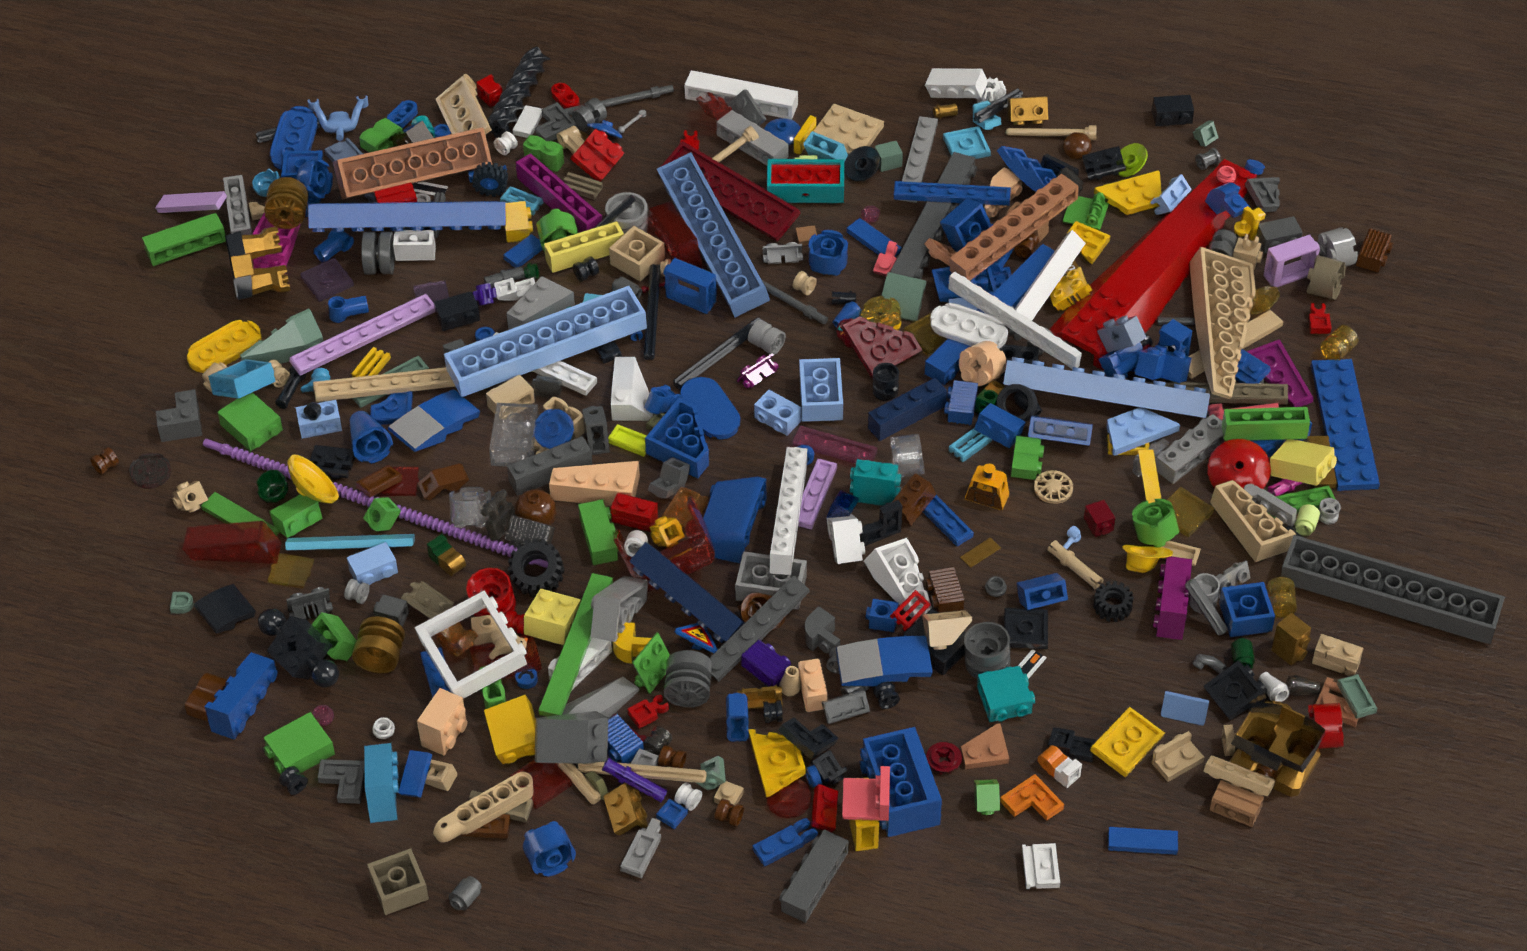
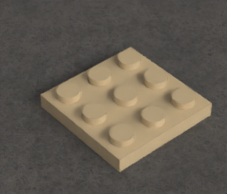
M833 104L813 132L844 144L849 155L858 147H870L883 129L884 121Z

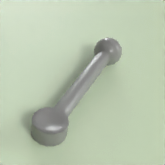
M640 110L636 117L624 126H620L618 132L624 133L625 129L640 117H645L646 111Z

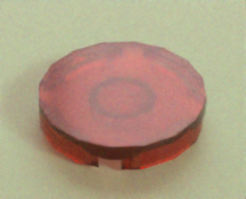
M797 779L770 797H766L767 806L772 813L779 817L796 818L804 814L809 808L811 792L804 781Z

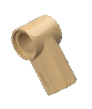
M576 126L557 133L559 144L562 145L563 149L568 148L572 154L584 143Z

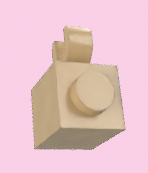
M1245 234L1244 239L1238 238L1233 253L1234 258L1252 263L1254 270L1256 264L1261 263L1263 252L1260 251L1261 243H1258L1259 237L1256 236L1254 241L1248 239V234Z

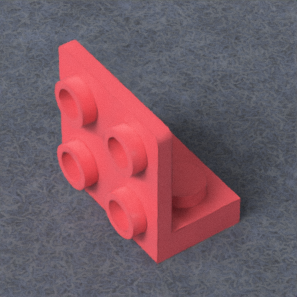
M881 766L880 775H876V779H843V819L889 821L890 766Z

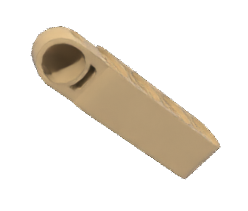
M519 772L458 806L455 811L437 822L433 831L434 836L439 842H448L461 834H469L526 802L533 796L534 791L531 775L526 772ZM443 823L447 824L444 828L441 827Z

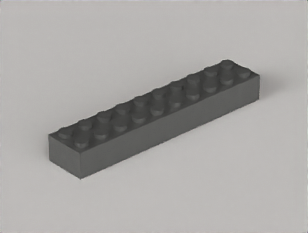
M1296 535L1292 538L1279 581L1490 645L1505 596Z

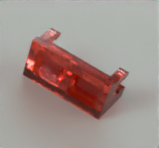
M710 92L707 93L711 98L709 101L704 100L701 96L696 98L705 114L715 120H719L732 110L731 106H728L722 97L718 96L717 100Z

